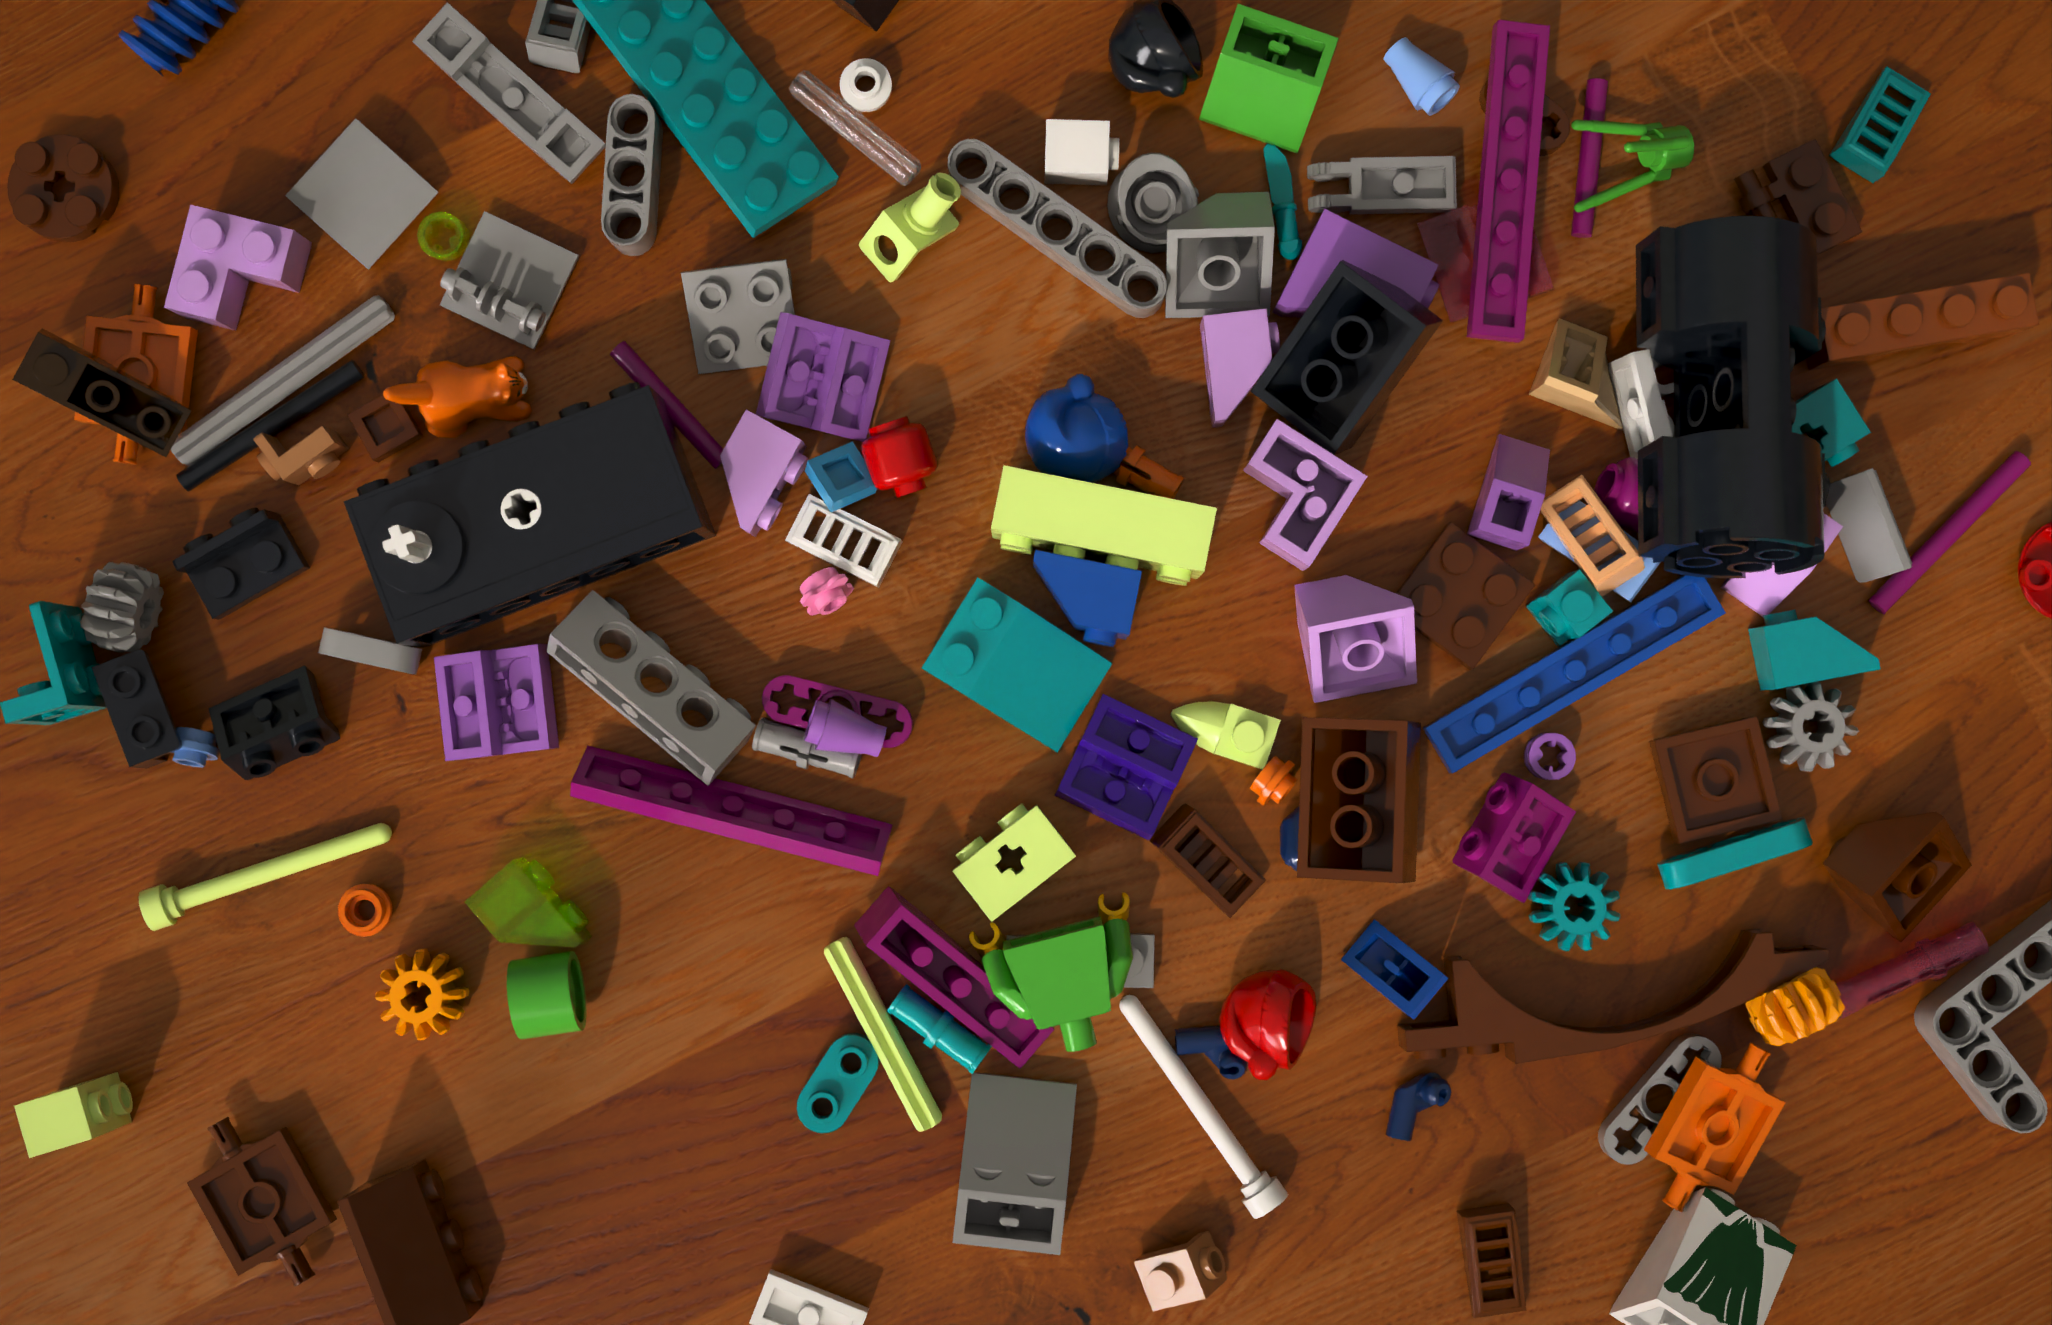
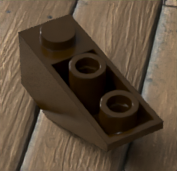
M43 328L37 333L12 379L164 457H167L192 411L99 357Z

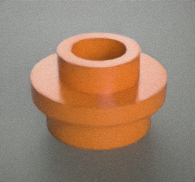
M1274 756L1250 787L1259 796L1257 802L1265 806L1272 799L1277 804H1280L1298 780L1291 775L1296 764L1291 760L1285 763L1277 756Z
M369 883L355 885L348 889L341 897L338 905V916L343 927L348 932L361 937L372 936L384 930L389 924L393 912L389 895L381 887ZM363 900L370 901L375 908V913L369 920L363 918L359 913V905Z

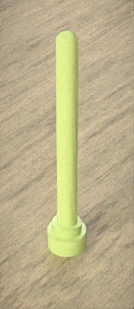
M378 823L179 890L176 886L167 888L164 884L139 892L138 899L143 919L152 931L177 923L178 917L185 915L186 909L384 844L390 840L392 830L387 824Z

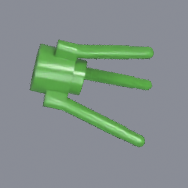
M1574 120L1571 124L1574 130L1642 136L1639 141L1627 142L1624 145V150L1628 153L1637 152L1640 163L1644 167H1650L1646 173L1576 203L1574 210L1581 213L1652 182L1669 180L1672 169L1684 168L1693 159L1694 141L1690 130L1682 125L1663 127L1660 122L1635 124L1598 120Z

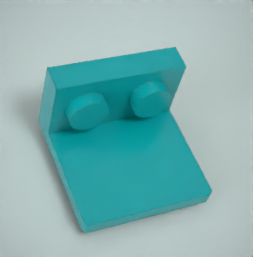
M45 601L29 604L50 681H40L19 687L17 689L19 697L0 702L5 724L52 725L107 708L91 668L99 665V663L96 662L91 642L86 641L85 630L81 628L80 621L84 613H82L80 607Z

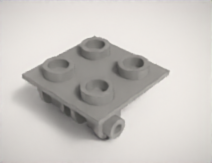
M484 211L456 271L448 268L441 279L440 286L446 289L440 306L535 350L579 255Z
M779 259L681 272L698 374L767 366L780 312L795 315L791 289H793L790 268L787 267V260Z

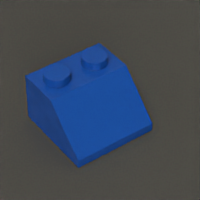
M1035 550L1033 569L1073 629L1084 631L1083 641L1114 647L1117 638L1126 640L1130 635L1142 571Z

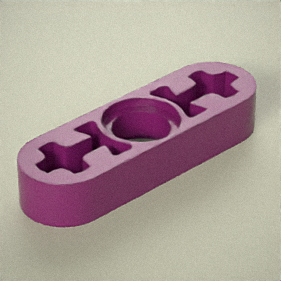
M783 675L772 679L766 685L762 694L764 710L772 719L802 728H807L808 721H805L804 717L809 710L790 707L788 714L784 715L780 713L781 705L773 701L775 691L784 692L787 684L794 686V695L810 700L812 697L811 689L821 691L817 700L824 703L832 697L842 696L850 701L853 711L861 716L863 712L862 701L872 703V707L867 714L884 717L888 709H894L897 711L896 719L904 722V728L902 732H893L890 740L884 739L882 745L884 748H894L902 745L908 740L913 730L912 715L899 702L794 676Z

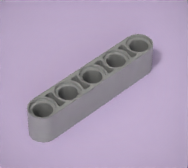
M965 139L958 142L951 149L948 155V173L959 184L963 197L1126 314L1135 318H1146L1154 315L1160 309L1165 298L1167 281L1164 273L1155 264L986 143L977 139ZM968 158H977L986 165V169L980 177L967 179L958 173L959 164ZM1011 188L1021 189L1029 197L1027 204L1017 210L1004 207L999 199L1006 190ZM1058 218L1066 221L1072 231L1065 239L1052 240L1043 233L1042 228L1048 220ZM1104 249L1112 255L1114 263L1107 270L1095 271L1086 264L1084 258L1091 250ZM1146 279L1155 286L1156 296L1147 302L1136 301L1129 295L1128 285L1134 280Z

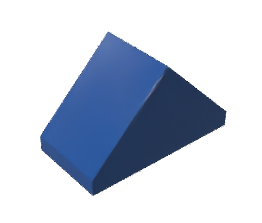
M1375 919L1341 959L1413 1020L1449 979Z

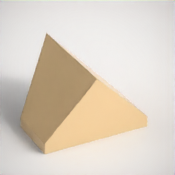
M1559 318L1529 395L1624 431L1607 365L1608 360L1605 351L1608 337Z

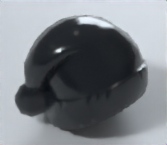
M1137 0L1133 3V6L1125 10L1109 39L1108 59L1115 78L1126 89L1134 92L1160 91L1163 95L1172 98L1183 95L1187 89V83L1196 81L1203 75V62L1199 42L1191 22L1183 10L1172 0Z

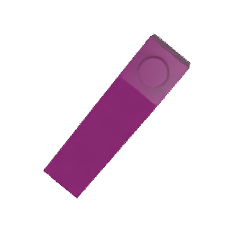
M890 886L882 892L854 924L864 944L1019 1069L1055 1030L1053 1027L1037 1029L1033 1019H1020L993 994L983 965Z

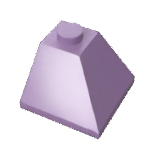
M1348 575L1294 585L1297 623L1314 703L1417 683L1414 605L1411 599Z

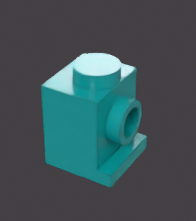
M1580 569L1566 573L1526 605V608L1557 647H1560L1568 640L1580 638L1613 612Z

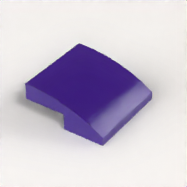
M1103 694L1054 796L1146 840H1150L1173 790L1178 785L1198 739Z

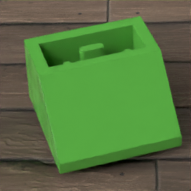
M1238 4L1199 120L1298 153L1339 38Z

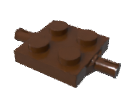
M226 1117L207 1128L223 1156L216 1161L210 1170L190 1180L187 1184L238 1276L260 1263L281 1259L295 1287L316 1275L300 1247L313 1233L337 1220V1217L287 1127L280 1129L261 1141L242 1144L229 1120L230 1118Z

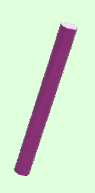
M2014 451L1910 557L1912 568L1894 573L1868 600L1870 605L1879 613L1885 614L2031 466L2030 460L2021 452Z

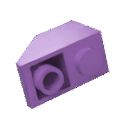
M1502 434L1497 436L1467 534L1469 536L1516 551L1530 545L1546 492L1549 449Z

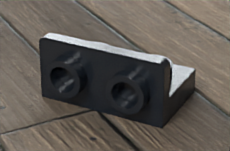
M258 508L243 511L229 521L231 528L215 537L213 534H206L190 541L183 547L185 554L172 561L178 572L188 574L212 619L220 620L310 569L280 514L265 509L259 511Z
M136 650L91 667L129 767L145 769L166 762V754L179 750L182 747L181 739L146 651Z
M305 665L208 708L221 760L244 780L267 776L274 772L277 767L302 756L314 755L320 752L324 746L340 739L338 728L325 715L315 676Z

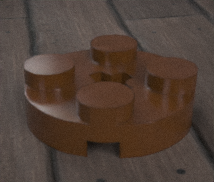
M50 135L36 142L24 143L15 153V162L11 167L8 177V198L15 218L37 234L57 242L81 241L95 234L92 230L97 228L104 219L109 221L114 214L119 200L117 173L103 154L89 143L75 136ZM65 176L67 181L75 184L74 192H67L64 196V201L58 202L57 195L52 193L53 185L58 182L60 177Z

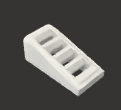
M808 494L785 541L878 588L903 542L900 538L841 509L830 512L823 500L811 494ZM818 510L826 514V517L813 542L803 537ZM837 520L843 523L844 526L830 551L822 546ZM855 529L863 534L848 560L842 557L841 554ZM873 538L881 542L868 569L859 564Z

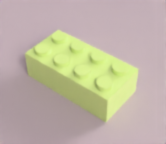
M1004 465L991 525L992 538L1000 540V549L1031 555L1034 546L1053 550L1055 554L1080 559L1089 557L1104 560L1105 564L1135 570L1138 567L1157 571L1156 580L1187 586V582H1190L1191 578L1198 579L1205 571L1217 508Z

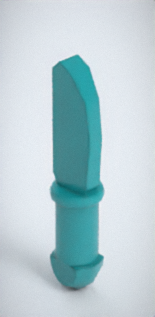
M1266 144L1263 151L1271 200L1274 205L1272 213L1275 216L1279 240L1277 246L1280 254L1285 259L1294 260L1301 254L1302 240L1299 238L1295 214L1297 205L1294 203L1292 175L1286 156L1275 145Z

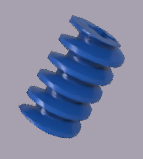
M149 0L147 5L155 19L150 21L135 15L133 21L140 35L137 37L123 30L118 35L123 42L162 76V68L179 75L182 67L175 54L178 53L194 59L196 52L189 39L193 38L208 44L211 38L203 24L206 22L222 29L225 26V22L218 9L221 7L236 14L239 11V7L235 0H168L169 4L167 6L157 1Z

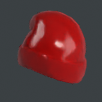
M1284 969L1265 970L1249 975L1230 990L1224 999L1219 1017L1220 1031L1231 1053L1248 1062V1069L1254 1078L1267 1081L1275 1075L1277 1068L1291 1070L1303 1053L1313 1028L1316 1014L1315 992L1304 979Z

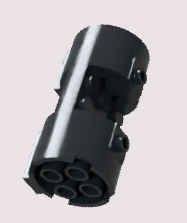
M1764 216L1719 217L1688 223L1676 228L1660 226L1636 245L1637 347L1650 349V354L1655 361L1674 369V437L1662 436L1638 450L1639 557L1653 558V563L1664 562L1665 571L1705 578H1746V573L1766 571L1771 569L1772 565L1775 567V573L1781 575L1810 568L1824 559L1823 508L1826 507V498L1830 488L1829 477L1825 473V453H1822V447L1816 440L1792 432L1797 408L1795 400L1791 397L1790 373L1796 364L1822 349L1826 332L1825 321L1821 317V297H1818L1817 239L1810 229L1799 223Z

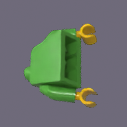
M1122 892V908L1111 911L1104 906V894H1101L1098 898L1099 917L1006 941L998 926L993 922L990 925L994 931V938L988 944H980L975 932L971 931L969 941L977 953L982 956V965L993 994L1020 1019H1033L1037 1029H1046L1060 1025L1067 1052L1080 1051L1096 1045L1097 1040L1091 1017L1111 1011L1110 999L1118 996L1123 991L1133 960L1130 926L1126 921L1129 917L1130 899L1125 892Z

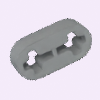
M324 627L318 653L417 675L423 649Z

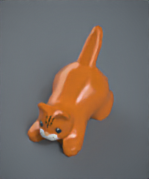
M518 356L505 357L486 364L469 367L449 360L429 363L419 370L416 383L398 384L387 387L383 391V396L386 400L398 404L418 405L420 413L425 418V428L431 434L442 438H455L467 431L468 423L474 419L491 418L518 422L527 419L532 412L531 406L527 402L520 400L527 392L528 382L521 373L524 369V361Z

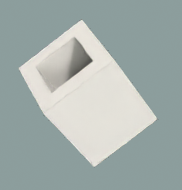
M1046 119L1045 184L1107 185L1108 170H1118L1119 138L1109 137L1110 121Z

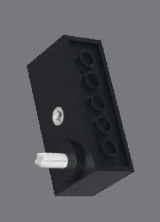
M638 382L629 383L610 391L609 396L611 400L592 407L589 402L573 404L558 412L560 419L543 426H540L539 421L518 425L508 431L510 438L493 445H490L488 440L474 442L458 450L459 458L443 464H440L438 459L428 460L410 467L407 470L409 477L390 484L388 479H379L357 488L359 496L344 501L396 643L425 648L715 537L716 533L664 399L649 385L641 388Z

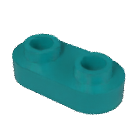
M848 1033L837 1038L801 1091L797 1100V1113L803 1125L809 1130L817 1133H830L840 1128L875 1076L880 1059L867 1036L859 1033ZM847 1053L857 1054L862 1061L861 1068L856 1071L847 1070L842 1063L843 1056ZM818 1098H827L832 1103V1113L826 1116L819 1115L814 1110V1101Z

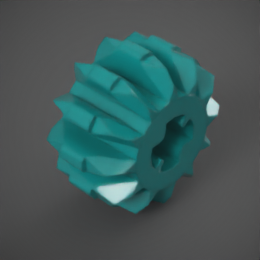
M1559 862L1556 864L1555 869L1557 881L1551 875L1542 872L1538 880L1547 890L1544 894L1537 891L1530 892L1528 899L1533 902L1542 903V909L1531 912L1529 919L1534 923L1547 921L1541 929L1539 936L1545 941H1550L1558 936L1557 943L1559 949L1569 951L1576 939L1580 949L1584 951L1591 950L1593 944L1591 932L1598 938L1607 940L1610 937V933L1602 925L1604 919L1610 921H1619L1620 913L1607 909L1606 904L1615 902L1620 898L1619 892L1616 890L1601 891L1607 884L1609 876L1605 872L1599 871L1590 877L1591 869L1589 863L1578 862L1572 873L1567 863ZM1569 896L1583 898V902L1578 903V906L1583 907V911L1578 917L1571 914L1565 915L1564 911L1570 910V907L1564 905Z

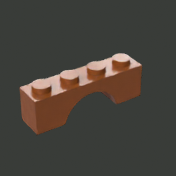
M2030 272L1821 308V317L1826 325L1822 349L1808 357L1807 364L1810 371L1861 362L1914 348L1957 342L1967 344L2013 336L2039 325Z

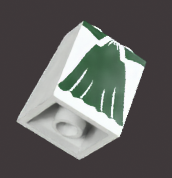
M1702 1188L1692 1193L1683 1212L1675 1209L1672 1210L1616 1299L1609 1314L1625 1325H1764L1797 1245L1781 1236L1780 1230L1771 1222L1751 1217L1737 1208L1735 1201L1729 1195L1716 1189Z

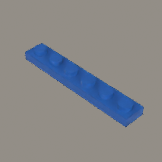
M1682 575L1593 627L1580 638L1571 640L1423 727V730L1447 771L1454 773L1724 615L1726 612L1705 577Z

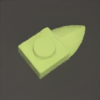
M1215 701L1190 703L1173 709L1171 712V717L1182 732L1197 738L1196 745L1213 754L1262 770L1267 764L1281 721L1280 719L1234 704Z

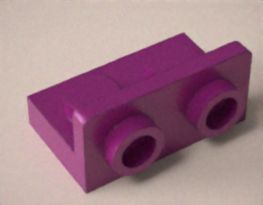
M1504 772L1500 775L1496 784L1488 791L1482 809L1470 830L1462 837L1459 849L1453 858V864L1478 876L1512 898L1525 903L1576 811L1533 783Z

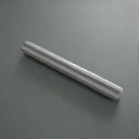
M374 295L179 434L171 448L172 453L182 464L187 466L198 461L394 321L395 315L392 308L382 297Z

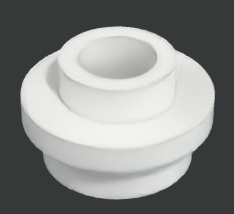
M869 58L855 60L841 74V95L844 101L857 111H875L885 105L890 98L892 92L891 76L886 67L876 60ZM863 76L872 77L875 80V86L870 91H860L856 88V82L859 78Z

